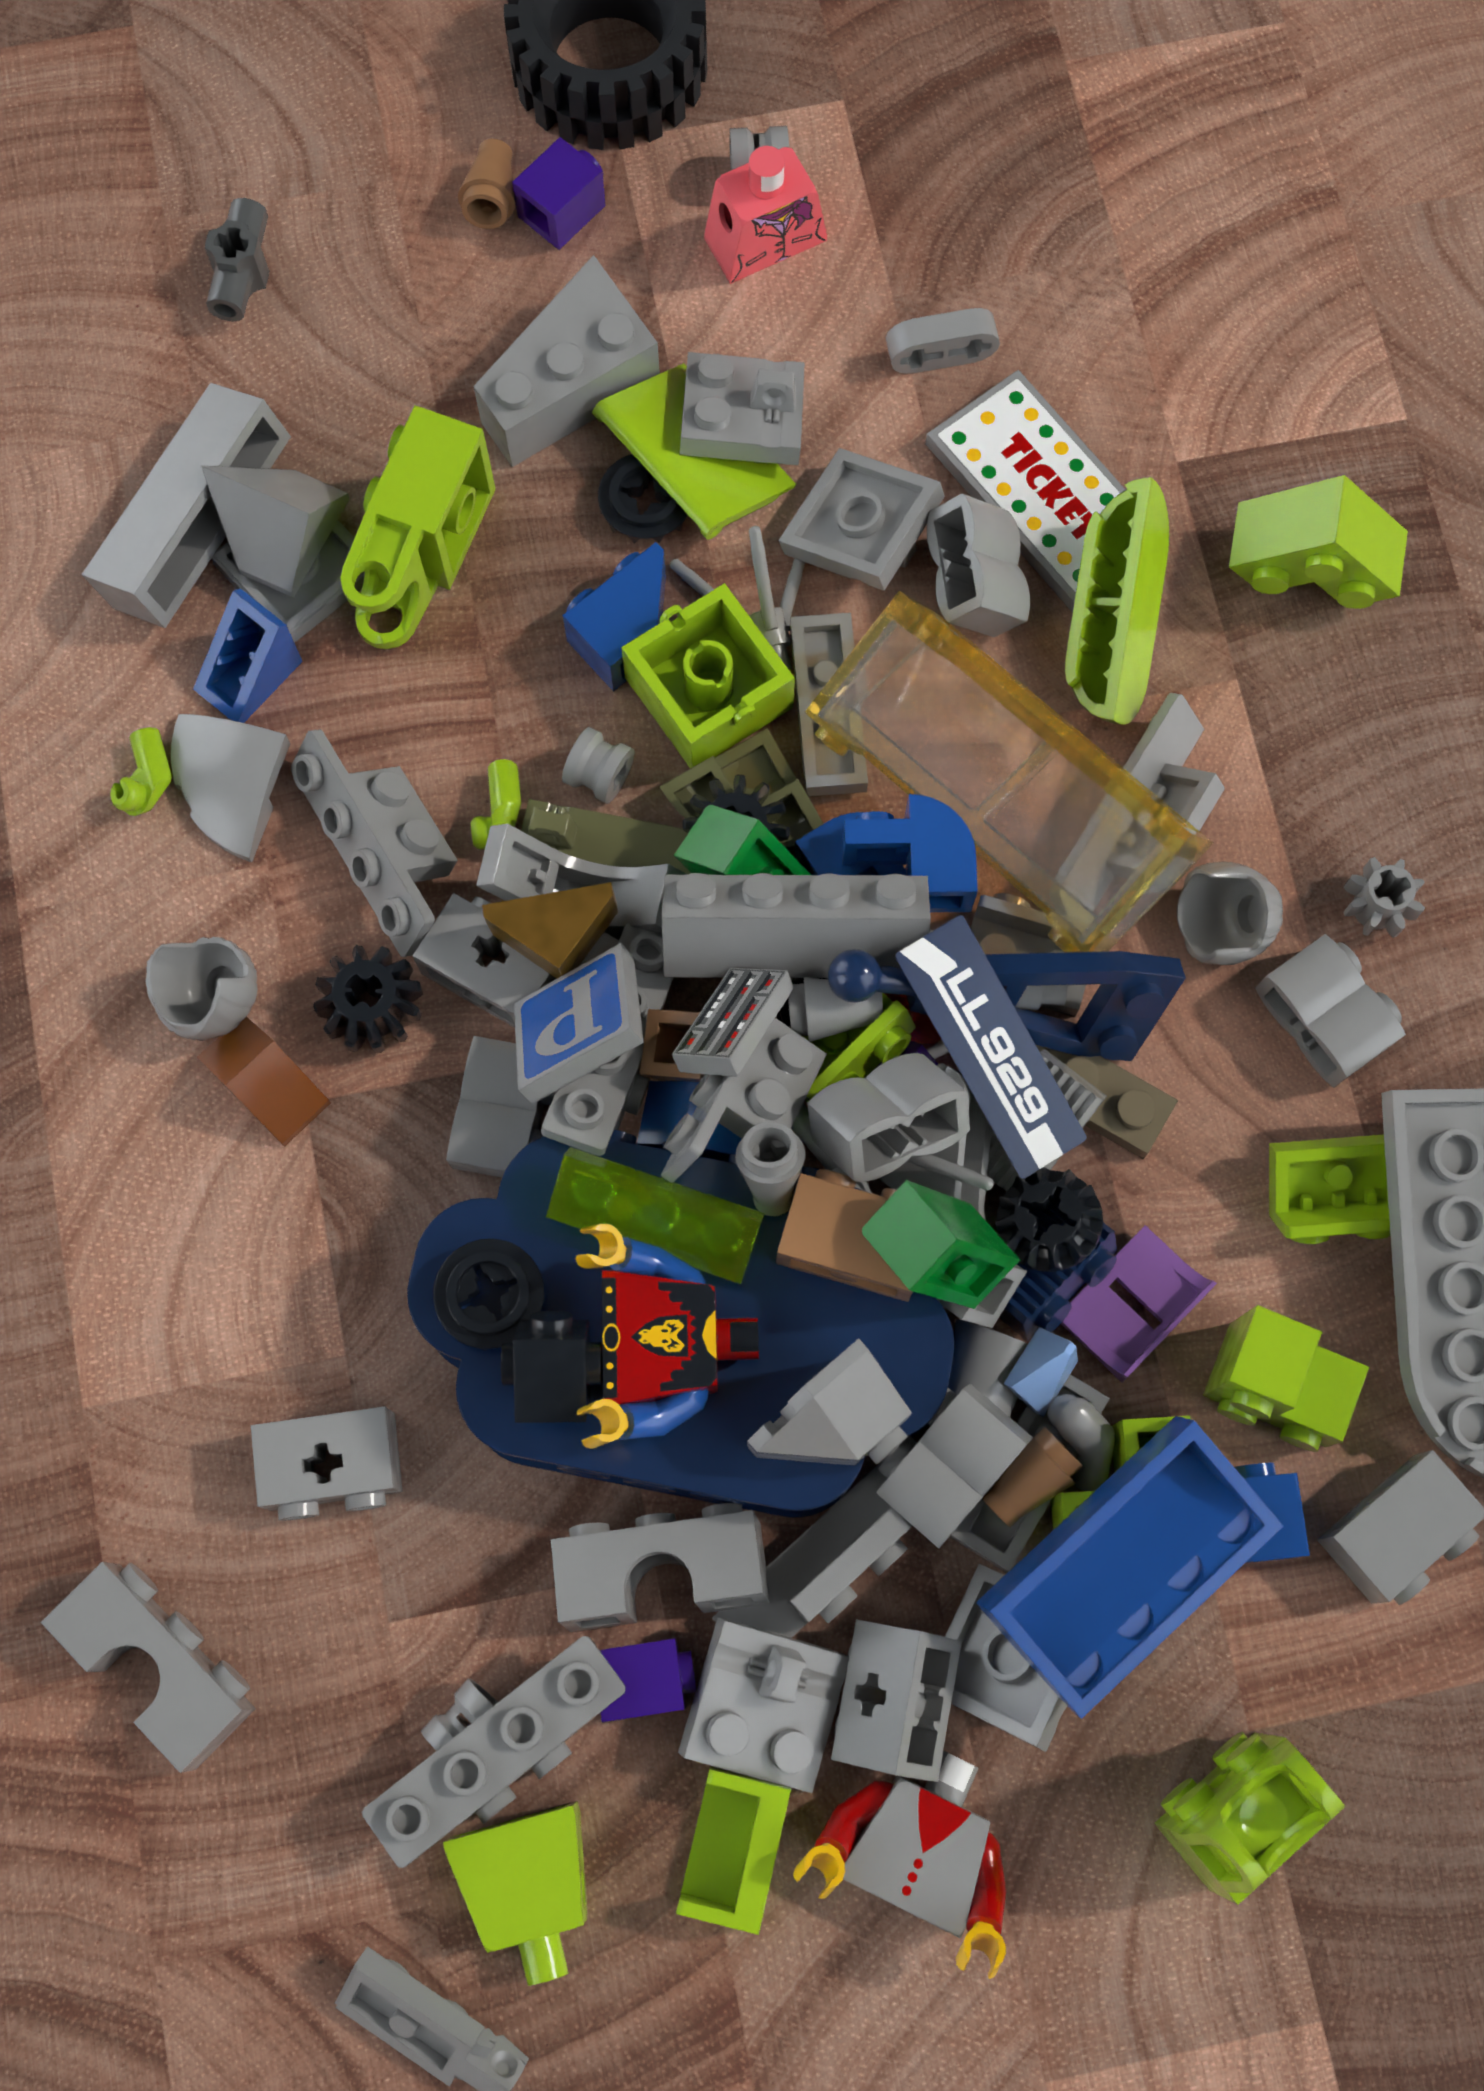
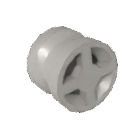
M587 727L577 738L567 757L562 773V781L575 788L583 785L592 789L596 799L609 804L619 793L629 774L635 755L634 748L623 743L612 745L605 742L601 732Z

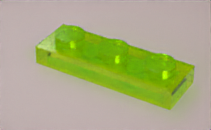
M570 1147L563 1156L546 1217L579 1229L597 1224H610L617 1228L622 1237L658 1246L698 1270L741 1284L745 1277L765 1213L675 1182L671 1183L666 1179Z

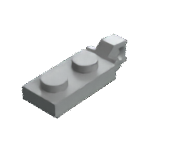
M368 1946L355 1963L335 2001L336 2009L448 2086L451 2085L454 2078L465 2081L478 2091H511L529 2059L504 2035L495 2036L490 2028L484 2029L485 2026L470 2017L459 2004L442 1998L410 1976L402 1965L396 1961L384 1958Z

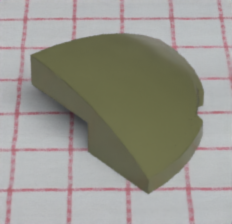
M768 728L716 758L712 756L660 786L668 801L686 819L689 817H700V814L690 804L693 795L703 796L711 803L715 801L709 782L713 779H719L723 784L725 793L728 794L734 793L733 781L735 776L744 775L746 778L745 794L751 796L757 785L764 782L769 785L770 792L762 807L777 801H782L786 807L785 814L771 822L783 824L790 828L789 839L779 841L785 848L795 847V841L824 824L800 781L796 779Z

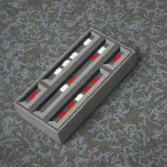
M730 968L672 1053L679 1072L737 1077L794 989L788 971Z

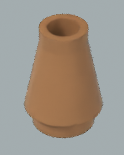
M487 139L480 144L478 155L458 192V202L465 219L472 225L483 229H495L502 226L515 209L511 166L513 152L510 146L502 140Z
M1044 1426L982 1499L1011 1528L1021 1517L1074 1485L1076 1482L1072 1477L1083 1465Z

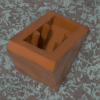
M247 1016L233 1031L218 1037L197 1056L209 1071L284 1147L331 1104L329 1099L277 1043Z

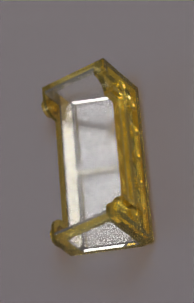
M901 591L897 592L805 711L809 717L820 725L815 732L817 738L840 756L844 757L849 750H852L864 756L908 795L928 796L952 808L968 826L974 840L976 854L1047 914L1045 917L1053 926L1047 935L1064 952H1108L1198 862L1214 843L953 625L948 623L935 610Z

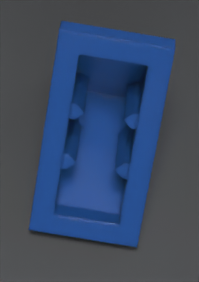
M241 588L233 590L193 690L230 720L246 722L303 662L287 625Z

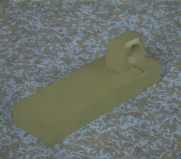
M533 799L528 800L521 831L560 852L589 862L618 867L670 864L686 874H691L673 856L688 834L683 831V828L580 808L559 806Z

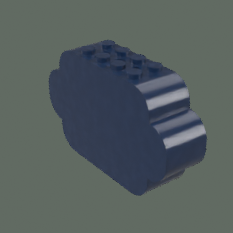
M614 1130L605 1153L597 1156L547 1137H542L528 1144L511 1160L503 1174L497 1199L475 1198L459 1202L438 1214L426 1227L415 1251L408 1282L407 1298L410 1315L422 1337L445 1360L458 1368L456 1396L460 1413L468 1428L495 1453L515 1464L714 1504L736 1503L742 1505V1509L753 1510L780 1517H809L832 1507L845 1495L860 1472L864 1458L855 1466L756 1458L747 1447V1441L768 1421L774 1423L782 1416L781 1410L806 1383L857 1339H860L869 1349L912 1412L909 1418L900 1426L912 1438L916 1437L936 1414L947 1392L954 1354V1336L948 1315L940 1302L934 1297L914 1291L909 1301L906 1302L776 1264L777 1251L789 1210L778 1216H768L757 1210L754 1205L753 1195L736 1163V1154H729L727 1162L701 1157L700 1155L686 1171L671 1183L661 1176L672 1154L664 1148L665 1142H663L662 1149L637 1145L636 1136ZM802 1166L800 1173L815 1177L816 1171L819 1169ZM597 1224H610L617 1228L622 1237L658 1246L699 1270L705 1280V1284L715 1286L716 1319L758 1317L759 1359L717 1360L718 1392L708 1394V1400L702 1411L664 1436L628 1440L617 1439L597 1448L589 1449L583 1445L582 1440L602 1432L600 1420L593 1414L588 1413L587 1422L515 1423L514 1386H502L501 1381L502 1347L484 1351L457 1341L445 1330L435 1311L433 1288L437 1273L448 1256L459 1247L479 1239H501L522 1248L534 1260L541 1272L545 1301L541 1311H566L573 1315V1320H589L590 1342H602L603 1346L602 1271L615 1270L610 1266L592 1269L582 1268L576 1262V1255L592 1254L598 1256L600 1252V1244L597 1238L591 1234L581 1233V1228ZM480 1268L476 1270L480 1280L477 1282L480 1293L476 1297L471 1298V1303L462 1306V1309L470 1305L473 1308L485 1305L490 1313L495 1314L499 1321L503 1319L500 1311L503 1308L500 1303V1297L504 1293L509 1292L508 1288L518 1284V1282L516 1281L509 1285L507 1283L495 1285L489 1277H485ZM603 1381L602 1385H590V1404L603 1399Z

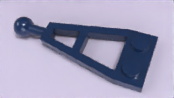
M859 949L844 951L831 962L828 970V982L833 993L846 1002L858 1003L871 998L876 992L907 995L910 1011L927 1015L901 968L880 966L871 954ZM1123 951L985 954L1014 1007L1027 986L1100 984L1077 1024L1015 1007L1035 1045L1077 1056H1102L1108 1060L1132 1061L1186 979L1180 958Z

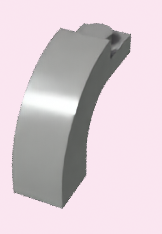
M509 824L490 826L476 886L507 901L611 882L617 901L618 914L604 932L619 940L625 925L629 922L630 926L662 933L664 875L687 874L670 864L618 867L589 862L560 852Z

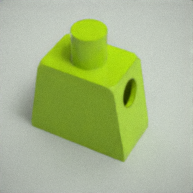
M578 1801L452 1836L443 1842L445 1854L486 1952H494L518 1945L528 1986L548 1982L567 1975L569 1972L559 1933L580 1927L587 1920L581 1816Z

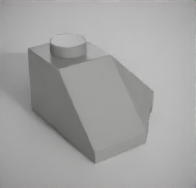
M857 1339L787 1402L788 1404L781 1410L782 1416L774 1423L768 1421L747 1441V1447L756 1458L855 1466L868 1454L878 1464L908 1437L900 1426L909 1418L912 1412L869 1349L860 1339Z

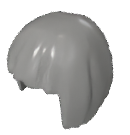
M1225 861L1206 863L1195 867L1185 878L1184 888L1179 896L1177 905V921L1188 953L1201 963L1235 965L1248 961L1263 953L1272 944L1283 923L1281 894L1265 876L1246 865Z
M202 937L194 943L162 944L147 961L145 981L149 1000L162 1023L171 1032H175L180 1037L205 1041L210 1038L227 1035L245 1019L255 1003L258 988L256 983L257 971L254 963H252L247 952L239 948L232 941L222 937Z

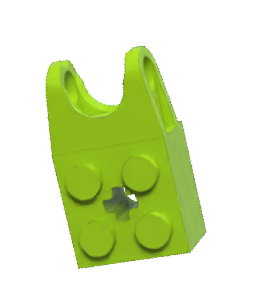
M414 405L405 426L398 425L391 436L388 447L389 461L381 478L375 476L367 487L363 503L365 514L343 565L340 578L346 599L352 606L356 607L355 621L360 636L366 643L381 649L397 648L406 643L414 634L437 587L451 589L496 490L483 429ZM365 571L364 583L360 593L355 589V581ZM390 607H394L402 613L400 625L391 632L379 633L369 627V620L373 613L385 611Z
M1244 1732L1234 1735L1212 1756V1760L1217 1765L1215 1769L1198 1784L1192 1777L1186 1779L1163 1799L1160 1805L1166 1813L1154 1823L1210 1891L1237 1905L1345 1807L1323 1778L1286 1737L1255 1732L1249 1738Z

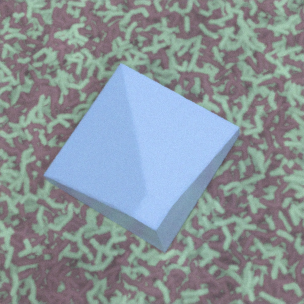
M1039 1327L1004 1384L1036 1414L1044 1417L1078 1362L1076 1346L1070 1340Z

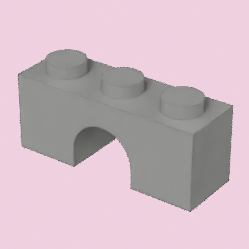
M736 1503L711 1505L702 1509L701 1518L676 1521V1516L672 1513L648 1514L635 1519L636 1527L610 1531L609 1524L607 1523L580 1524L569 1528L570 1537L551 1539L558 1623L570 1632L637 1623L635 1606L637 1586L641 1578L649 1570L662 1564H676L689 1570L692 1579L694 1603L703 1613L770 1604L761 1523L753 1510L742 1511V1505Z
M101 1562L40 1623L86 1672H105L122 1654L135 1647L141 1648L150 1654L159 1669V1690L151 1705L133 1723L180 1773L196 1770L256 1709L244 1696L250 1690V1686L229 1663L221 1660L215 1665L200 1650L198 1646L204 1641V1637L185 1616L175 1611L169 1617L152 1599L158 1592V1588L141 1569L133 1563H129L123 1568L120 1564Z

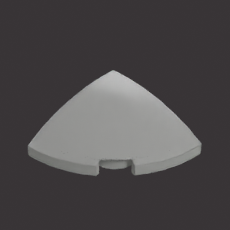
M179 714L171 741V769L176 788L182 790L184 798L192 810L190 817L198 828L223 850L252 862L274 808L269 797L290 746L288 737L280 732L242 722L210 716Z

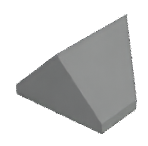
M201 466L240 574L294 598L349 502L348 493L297 470Z

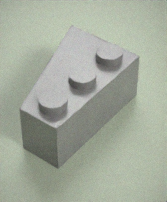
M593 255L473 386L481 424L511 467H514L596 419L592 412L596 404L602 399L660 374L658 342Z

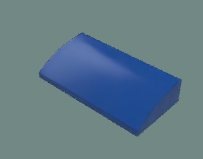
M1175 1416L988 1590L976 1604L1076 1716L1082 1719L1266 1544L1283 1525L1196 1421Z

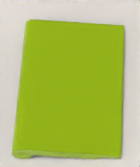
M683 363L602 399L596 404L592 414L598 421L605 423L699 526L701 534L707 540H710L717 536L724 526L774 502L780 495L794 489L796 483L776 463L680 455L687 366Z

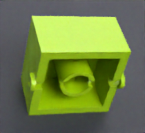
M725 583L684 609L680 605H673L660 616V623L621 647L625 679L690 769L712 756L714 758L794 707L795 677ZM677 614L678 617L670 622L669 618Z

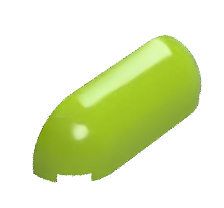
M1152 477L1136 479L1126 483L1125 487L1127 489L1113 498L1100 514L1097 511L1093 513L1084 538L1067 645L1065 675L1068 685L1072 687L1076 698L1090 714L1114 724L1125 725L1130 723L1142 706L1148 686L1169 550V519L1163 492Z

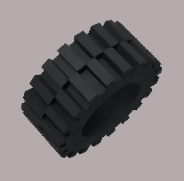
M508 0V4H504V22L514 86L515 88L518 87L520 102L527 112L534 108L536 123L546 131L557 122L559 137L574 145L578 134L587 135L588 149L604 150L605 138H618L619 150L634 147V134L644 132L648 141L651 142L663 136V120L666 119L674 127L678 126L686 118L685 103L695 107L701 96V82L706 81L707 74L706 0ZM601 18H620L637 23L652 33L660 44L658 49L644 60L623 68L608 70L577 66L564 60L557 53L559 45L572 30L586 22Z

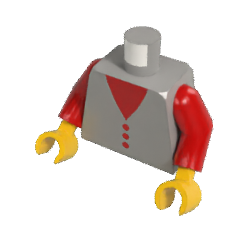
M944 1750L938 1782L927 1781L924 1788L901 1776H896L891 1783L888 1781H873L837 1805L816 1840L815 1847L805 1855L794 1869L793 1876L797 1882L805 1875L809 1867H815L824 1874L826 1885L818 1896L820 1899H826L838 1884L845 1880L960 1939L966 1927L968 1933L956 1955V1965L962 1971L965 1970L970 1960L971 1950L973 1949L980 1950L988 1956L990 1960L988 1979L995 1977L1005 1958L1006 1945L1000 1934L1006 1901V1884L1000 1843L989 1832L990 1821L962 1807L979 1768Z

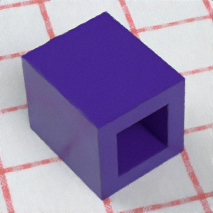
M559 137L512 181L517 217L560 250L606 206L604 174L600 164L589 152L582 149L577 151Z
M677 1639L600 1650L626 1686L625 1693L600 1712L602 1722L685 1710L684 1694L696 1692L692 1652H678Z

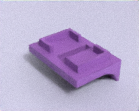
M1146 1225L1115 1255L1117 1261L1107 1277L1095 1287L1086 1285L1070 1302L1072 1304L1071 1310L1061 1323L1122 1383L1217 1284L1214 1280H1209L1192 1269ZM1115 1279L1161 1322L1155 1330L1109 1287Z

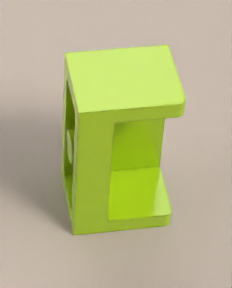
M710 1766L676 1914L759 1935L790 1797V1787Z

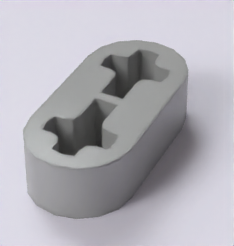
M971 308L906 320L892 327L885 337L892 368L904 374L978 362L991 356L1000 346L993 313L983 308Z

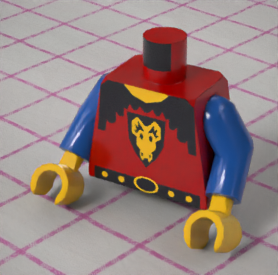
M610 1224L583 1227L580 1230L581 1233L591 1234L597 1238L600 1244V1252L598 1256L592 1254L576 1255L577 1264L586 1269L610 1266L615 1271H602L603 1399L581 1407L577 1411L578 1416L587 1413L595 1415L600 1420L602 1432L601 1434L583 1439L582 1443L586 1448L594 1449L617 1439L628 1440L664 1436L702 1411L708 1400V1394L718 1392L717 1360L759 1359L758 1317L716 1319L715 1286L705 1284V1280L699 1270L658 1246L622 1237L617 1228Z

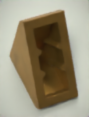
M611 882L482 905L483 916L492 935L557 979L579 967L618 914L617 901Z

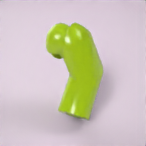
M152 727L138 729L130 734L129 739L137 769L130 778L123 777L120 780V784L114 783L110 792L112 804L118 810L125 811L131 816H138L151 811L172 779L160 731Z
M496 760L488 766L491 816H476L470 823L473 846L479 850H485L490 826L509 824L515 827L521 806L518 767L511 760Z

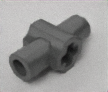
M234 199L231 202L225 223L217 229L209 230L205 242V250L214 271L206 305L212 315L226 321L236 322L242 320L249 297L254 292L265 289L268 283L270 271L261 245L269 216L266 208L261 203L252 199Z

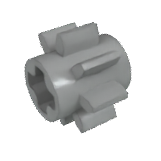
M1373 857L1363 867V876L1352 874L1343 888L1348 893L1355 895V897L1343 913L1345 916L1355 915L1356 919L1364 925L1363 935L1368 936L1374 929L1386 928L1392 938L1397 937L1405 928L1404 918L1416 920L1424 911L1425 907L1413 899L1416 892L1425 882L1423 879H1413L1412 875L1404 869L1405 860L1400 859L1395 865L1381 867L1380 862Z

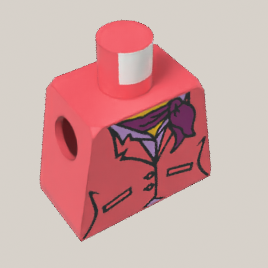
M761 146L751 153L749 163L722 174L715 181L704 239L730 284L827 241V232L818 193L792 148L783 147L777 149L773 146Z

